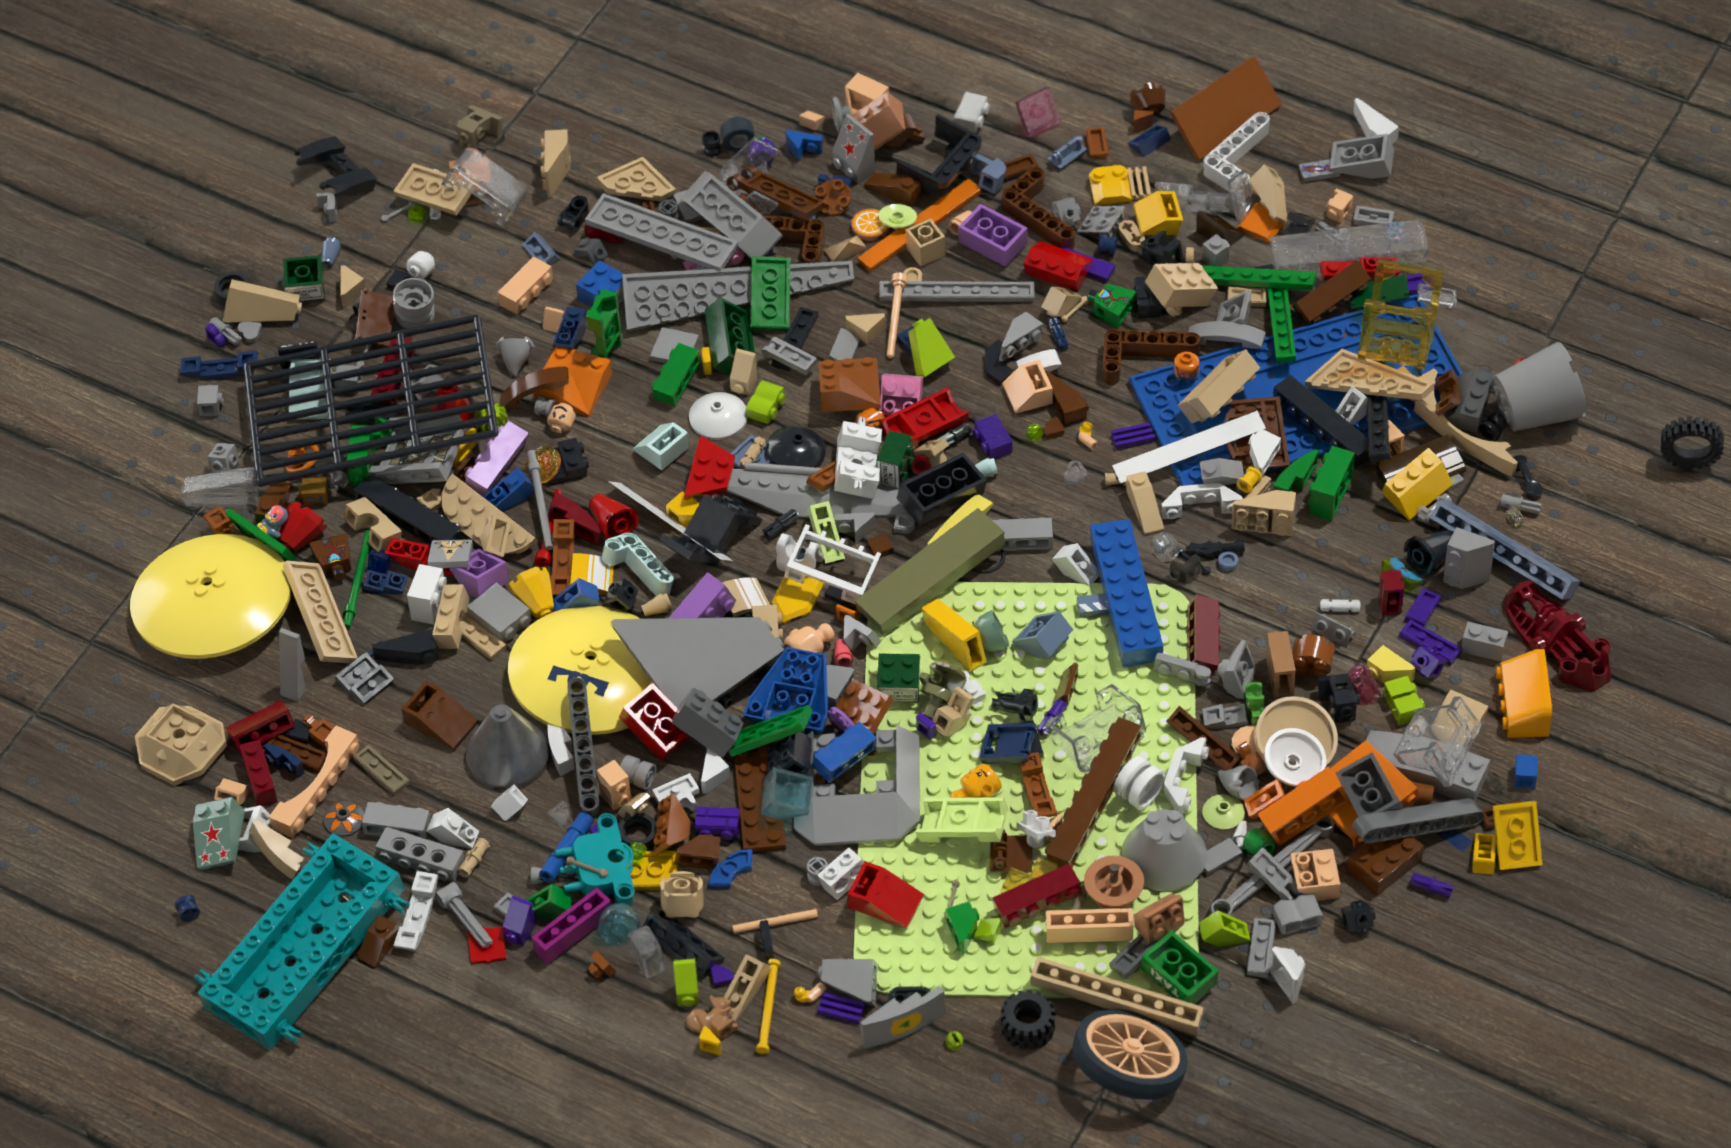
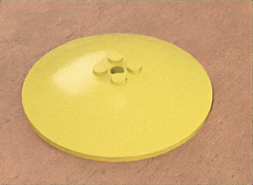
M215 534L194 538L178 544L152 561L138 578L130 600L131 617L135 628L149 645L163 653L176 657L204 659L223 656L241 650L266 635L283 616L291 596V586L283 568L285 562L267 544L247 536ZM207 582H211V584L208 586L203 585Z
M584 606L561 609L535 621L516 640L508 662L509 683L519 704L531 716L543 724L563 728L566 732L572 733L567 688L569 675H557L556 682L549 680L548 676L554 665L609 682L604 696L594 694L597 687L591 682L586 686L591 735L608 734L627 729L628 727L619 718L623 707L649 687L652 682L613 630L611 621L614 619L640 618L610 607ZM593 656L595 659L589 660L586 657ZM574 688L572 691L578 693L582 691V689ZM576 707L574 710L580 712L583 711L584 708ZM578 726L576 729L579 731H583L586 729V727Z

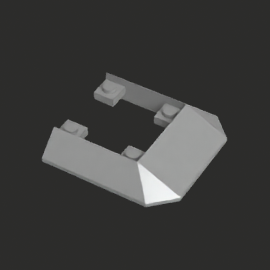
M897 724L895 730L876 731L877 752L896 751V780L876 781V793L835 796V784H815L814 776L816 770L812 767L815 752L829 745L830 741L835 738V733L814 735L812 730L807 734L808 737L812 738L811 767L806 774H803L794 782V830L814 846L899 841L920 823L919 735Z

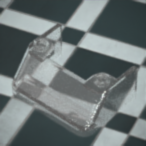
M754 137L724 164L720 173V181L727 186V179L734 174L741 175V171L750 165L767 174V162L778 153V149ZM747 170L749 177H752V173ZM733 179L734 184L738 186V182ZM741 189L733 191L737 196L741 193L747 194V192ZM753 191L744 199L760 215L767 216L778 207L776 201L756 191Z

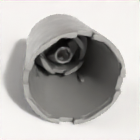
M1560 342L1544 348L1493 376V390L1499 403V412L1504 416L1512 431L1579 419L1586 416V399L1577 372L1573 373L1569 364L1572 362V359Z

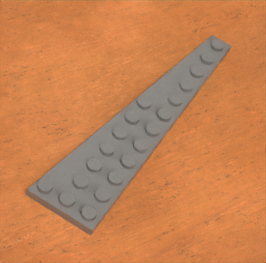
M852 261L790 264V295L854 281ZM751 267L722 268L721 271L718 269L622 274L627 332L705 315V309L719 297L739 307L751 304Z

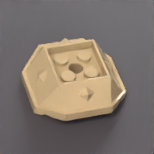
M177 704L159 707L135 735L141 769L174 786L181 784L182 781L203 775L227 746L222 722L191 706H180Z

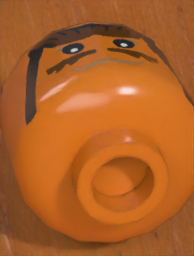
M1192 352L1179 353L1174 359L1175 376L1185 381L1196 378L1199 374L1200 361L1198 357Z
M869 408L859 413L855 420L856 424H858V418L862 417L863 420V417H865V426L881 429V419L885 417L879 409Z

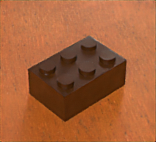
M1413 836L1364 843L1348 856L1347 871L1372 893L1379 896L1422 861L1424 846Z

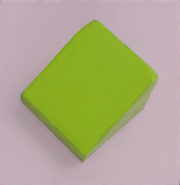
M981 919L974 938L995 944L1001 929V919Z

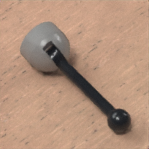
M531 867V884L544 882L539 876L542 868ZM577 873L575 875L558 874L555 878L578 881Z

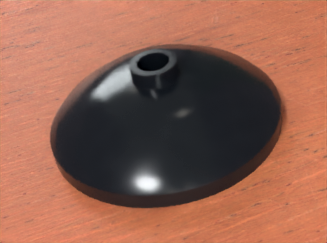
M786 426L771 434L767 443V453L775 465L817 468L825 459L826 446L823 439L813 430L802 426Z

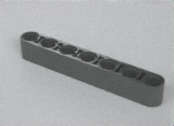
M576 677L568 682L567 688L581 812L588 813L594 818L599 813V799L585 681ZM577 687L582 689V691L578 693L573 692L572 690ZM576 707L584 708V710L580 712H577L574 709ZM578 726L586 727L583 731H579L576 728ZM581 745L588 746L586 750L579 749ZM584 764L591 766L586 770L580 768ZM585 784L593 785L590 789L583 788ZM588 803H592L595 805L591 809H587L584 807Z
M1466 798L1362 815L1353 822V829L1365 843H1374L1476 826L1483 821L1485 815L1473 799Z

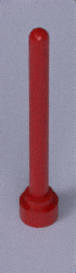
M556 489L554 491L553 498L555 497L557 492L562 495V491L560 489ZM548 516L550 532L552 537L554 518ZM543 538L541 550L536 553L534 563L539 567H548L551 562V555L549 550L545 548Z

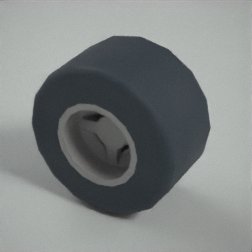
M745 117L730 118L720 128L723 146L732 152L747 150L750 142L755 139L753 124Z

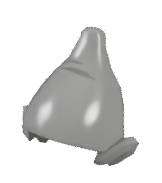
M527 336L524 339H504V337H501L496 344V348H501L503 360L512 377L518 375L519 370L528 359L532 348L535 347Z
M1241 765L1234 769L1218 771V777L1226 791L1240 800L1246 799L1259 790L1260 780L1257 778L1253 767Z

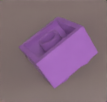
M480 549L471 553L468 568H449L458 583L463 584L467 593L475 598H478L495 583H498L500 586L508 583L506 562Z

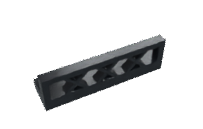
M663 910L649 912L641 928V931L650 937L646 933V928L649 929L650 935H652V932L659 945L676 959H695L696 974L700 978H707L712 966L723 963L725 957L677 919L666 917Z

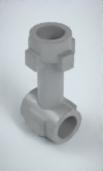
M1444 493L1436 498V503L1431 507L1421 506L1416 512L1418 519L1432 524L1434 520L1430 516L1438 501L1449 500L1452 502L1450 496Z

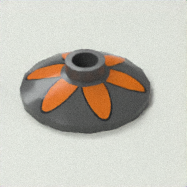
M342 801L335 803L324 814V827L329 833H334L340 837L353 835L362 828L364 811L354 802Z

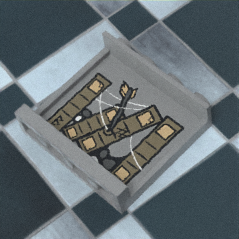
M460 415L417 423V428L422 430L463 420ZM407 417L390 418L389 421L403 419ZM409 425L394 428L391 436L410 432ZM466 428L419 438L420 445L461 437L464 435ZM411 440L387 445L385 452L412 447ZM460 445L381 461L380 466H371L369 473L376 478L382 479L386 484L447 481Z

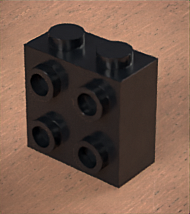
M799 732L773 744L768 750L766 780L783 790L788 785L793 784L800 776L806 774L811 767L812 738Z

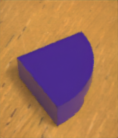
M713 965L711 968L714 987L731 984L734 975L728 968L721 965Z

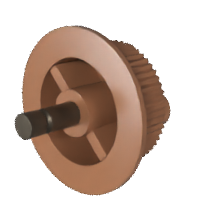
M1106 856L1094 861L1088 867L1084 875V886L1088 895L1100 908L1122 909L1131 906L1134 900L1139 897L1144 887V876L1139 866L1132 860L1122 856Z

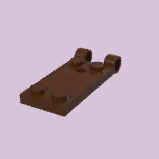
M752 165L744 168L741 171V175L734 174L727 179V186L730 190L737 191L741 189L750 196H756L795 215L796 218L805 220L824 208V201L761 172ZM747 170L752 173V177H749ZM733 179L738 182V186L734 184Z

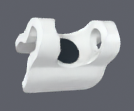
M784 533L781 534L776 545V564L779 570L785 572L797 543L791 535ZM810 542L809 547L802 546L796 562L815 569L816 561L822 562L824 559L821 545Z

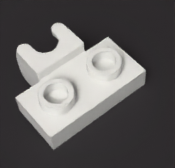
M690 773L652 789L653 796L658 804L662 799L673 793L682 807H688L692 812L697 810L696 801L693 796L699 794V787Z

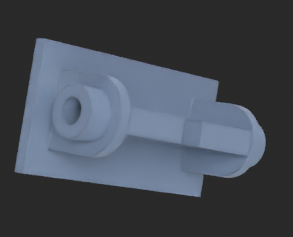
M1074 136L1066 145L1057 151H1053L1047 160L1057 168L1062 169L1087 151V148L1082 145L1083 138L1081 136Z

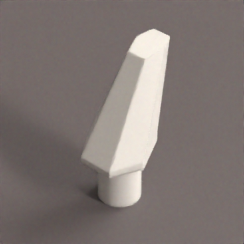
M1246 821L1239 822L1232 837V841L1237 844L1240 850L1244 849L1243 840L1247 833Z

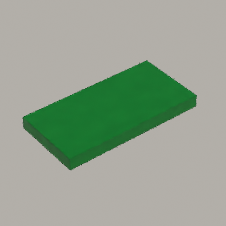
M752 256L750 329L788 331L790 316V258Z
M229 508L226 511V516L244 534L261 541L263 544H267L285 562H299L287 547L232 509Z
M810 705L741 729L735 743L728 750L731 757L804 731L813 712Z

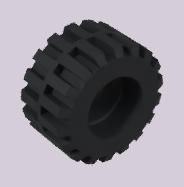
M1021 990L1018 991L1017 995L1011 994L1010 999L1006 998L1004 1005L1001 1007L1002 1035H1005V1040L1007 1042L1011 1041V1045L1014 1047L1018 1045L1019 1049L1024 1050V1047H1029V1050H1033L1035 1046L1040 1048L1042 1043L1047 1044L1049 1042V1038L1053 1037L1055 1030V1008H1053L1052 1001H1048L1046 995L1041 996V992L1036 991V993H1032V990H1027V992ZM1024 1016H1032L1037 1018L1038 1021L1025 1024L1018 1021V1019Z

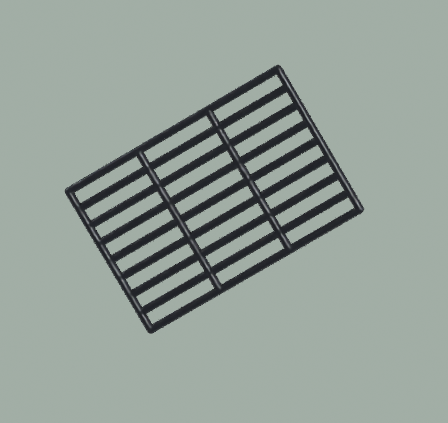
M479 314L244 364L255 477L258 487L495 438L499 435L483 328ZM474 323L475 329L407 344L405 342V337ZM473 337H476L477 341L476 344L410 358L407 356V351ZM394 339L398 341L397 346L329 360L328 353ZM476 351L479 354V358L413 372L409 370L410 365ZM397 353L400 356V360L334 374H331L330 371L331 367ZM321 355V362L252 376V369ZM475 366L481 367V372L413 387L411 385V380ZM400 367L402 370V374L337 388L332 387V382ZM323 370V376L254 390L253 384ZM483 380V387L417 401L413 399V394ZM403 382L404 385L403 389L334 403V396ZM320 384H324L325 390L257 405L255 403V398ZM485 394L486 401L417 416L415 414V409ZM403 396L406 399V403L336 417L337 410ZM326 398L327 405L257 419V412ZM487 409L488 416L422 430L417 428V423ZM407 411L408 414L407 418L338 432L337 425ZM328 413L327 420L261 434L258 431V427ZM484 424H489L490 426L489 431L420 445L419 438ZM408 425L410 428L408 433L340 447L339 440ZM330 427V434L260 449L261 441ZM409 440L412 443V447L347 461H342L341 459L342 454ZM327 442L332 444V449L262 463L261 456ZM328 457H333L334 460L333 464L266 478L263 477V471Z

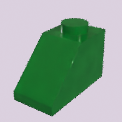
M551 884L525 900L532 903L534 919L555 920L571 908L572 894Z
M970 901L945 909L946 923L960 954L966 952L976 933L977 921L980 920L977 909L972 908Z

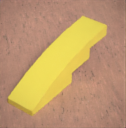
M976 494L942 525L928 542V545L977 508L986 515L993 506V502Z

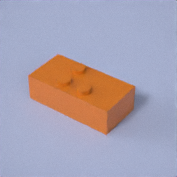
M1326 767L1309 780L1300 782L1294 790L1258 813V816L1280 847L1349 801V798L1330 768Z

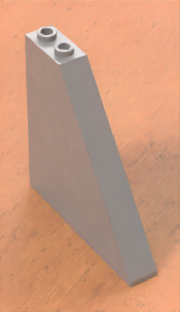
M760 617L614 619L611 621V627L645 674L677 709L693 687L703 691L708 698L716 702L723 695L729 693L779 658L784 651L783 647H785L779 637L775 638L773 636L769 623L766 620L763 622Z

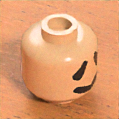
M559 403L552 407L547 423L555 433L567 432L571 429L576 415L570 405Z

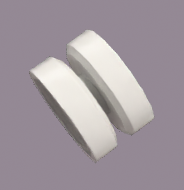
M1142 755L1136 756L1120 771L1114 784V792L1122 799H1128V802L1136 809L1143 810L1161 792L1166 779V773L1159 767L1152 766L1151 762Z

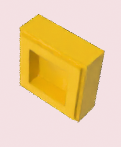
M704 347L701 349L703 370L705 375H710L712 370L709 347Z

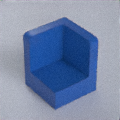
M1516 755L1514 787L1536 788L1537 756Z

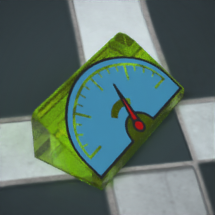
M1397 557L1382 560V571H1401L1404 589L1409 593L1424 583L1420 576Z

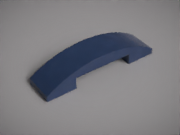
M258 351L238 352V358L202 361L200 356L181 358L180 374L189 378L206 380L240 376L244 374L245 363L258 360Z

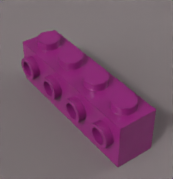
M598 888L594 889L531 937L534 952L544 962L549 964L613 915L611 900Z

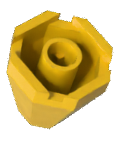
M533 567L521 572L516 576L518 580L515 583L513 580L509 583V592L529 607L531 614L535 618H542L554 610L550 576L545 567H542V570L539 567Z

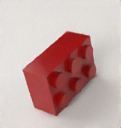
M653 683L624 706L619 715L623 723L661 762L691 737L671 723L677 708Z

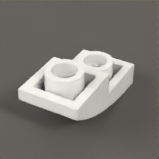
M1055 349L1038 352L1016 361L1019 367L1020 365L1040 360L1044 371L1047 370L1048 372L1062 366Z

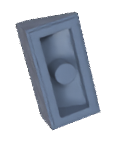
M536 232L522 244L532 258L535 257L548 265L561 260L545 239Z

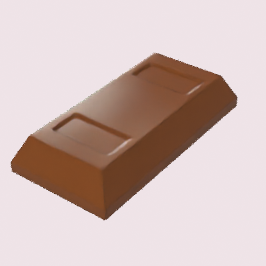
M1104 127L1086 128L1090 157L1103 158L1109 156Z

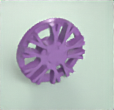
M836 707L829 709L827 718L830 719L832 725L839 728L838 732L841 735L844 734L849 726L855 725L840 709Z

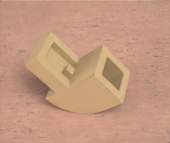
M960 687L954 688L947 706L937 708L932 720L936 723V730L946 737L962 729L972 715L969 710L975 698Z

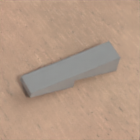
M281 628L279 631L280 695L298 702L306 691L301 668L305 660L299 634Z

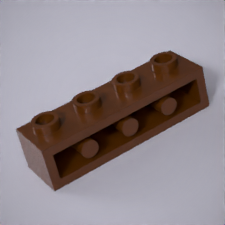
M1356 260L1297 301L1292 307L1305 325L1310 321L1314 324L1322 318L1320 314L1325 311L1330 313L1337 308L1336 303L1340 300L1344 303L1353 297L1351 295L1353 291L1357 290L1360 292L1368 286L1366 282L1371 278L1359 261Z

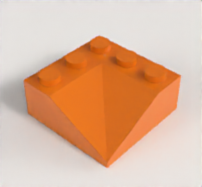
M555 347L543 369L566 366L569 372V384L553 391L546 387L535 392V402L539 396H544L547 400L555 399L557 405L559 403L568 404L573 408L574 413L589 417L612 376L610 359L578 350Z

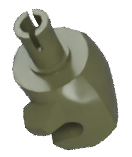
M938 660L929 665L930 670L934 673V678L924 672L919 677L924 687L922 692L929 697L922 714L933 720L937 708L941 704H948L954 688L960 687L963 689L967 681L965 673L959 667L944 660Z

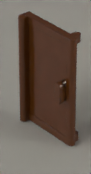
M368 288L361 290L355 340L391 332L394 312L393 296L369 291ZM390 341L375 343L374 345L388 348Z

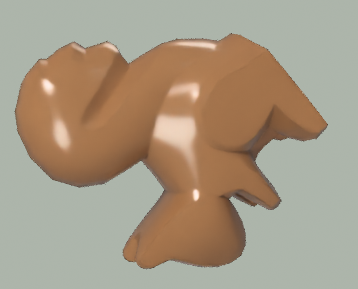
M709 996L714 1008L709 1013L703 1009L692 1010L686 1018V1025L692 1032H701L703 1027L706 1026L715 1036L726 1038L739 1027L734 1023V1019H728L734 1014L729 1007L730 1001L722 997Z

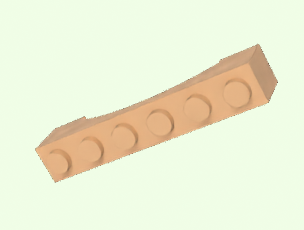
M339 726L333 728L325 739L327 757L320 773L302 793L285 803L279 802L269 816L273 830L291 838L302 830L304 822L309 816H312L319 801L325 798L327 790L336 783L340 772L346 769L351 757L357 754L360 746L357 734Z

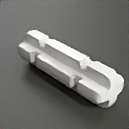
M1322 599L1320 601V610L1329 612V610H1332V612H1348V610L1359 612L1360 601L1352 600V602H1349V600L1334 599L1329 601V599Z

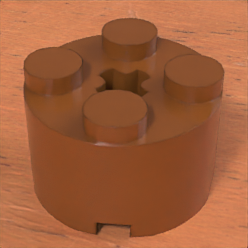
M1306 634L1299 640L1297 637L1294 640L1292 650L1296 669L1295 675L1303 677L1309 674L1314 675L1316 678L1327 676L1331 671L1335 645L1332 642L1330 644L1325 642L1326 638L1319 635Z

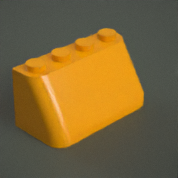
M1535 649L1501 662L1500 667H1496V678L1500 679L1501 682L1498 684V695L1502 696L1503 699L1500 700V712L1504 713L1505 716L1502 717V728L1506 730L1507 738L1549 737L1552 703L1545 650Z

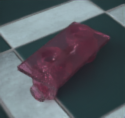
M1354 660L1353 662L1356 667L1349 670L1348 676L1356 687L1361 699L1370 701L1375 694L1382 697L1378 690L1379 684L1370 676L1371 670L1365 664L1361 665Z

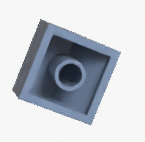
M1060 611L1035 615L1012 642L1036 658H1050L1057 652L1059 645L1069 639L1068 635L1073 631V628Z

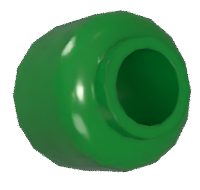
M1254 828L1245 834L1243 847L1252 856L1261 848H1264L1271 855L1274 851V839L1263 829Z

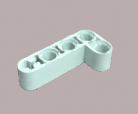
M624 533L606 540L602 553V561L605 564L616 565L625 562L653 594L657 596L660 593L662 595L667 593L669 596L674 576L638 536L633 533Z

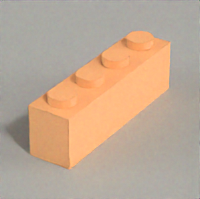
M1132 908L1046 911L1047 943L1133 941Z

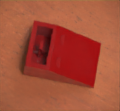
M864 861L847 894L848 908L908 928L924 897V893L884 867Z

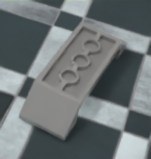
M704 171L680 198L682 202L693 211L695 210L727 238L738 241V247L751 259L752 256L764 257L783 236L762 215L709 172Z

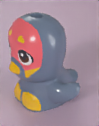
M280 505L273 506L265 515V519L257 527L272 538L280 537L281 534L277 532V529L288 519L286 509Z

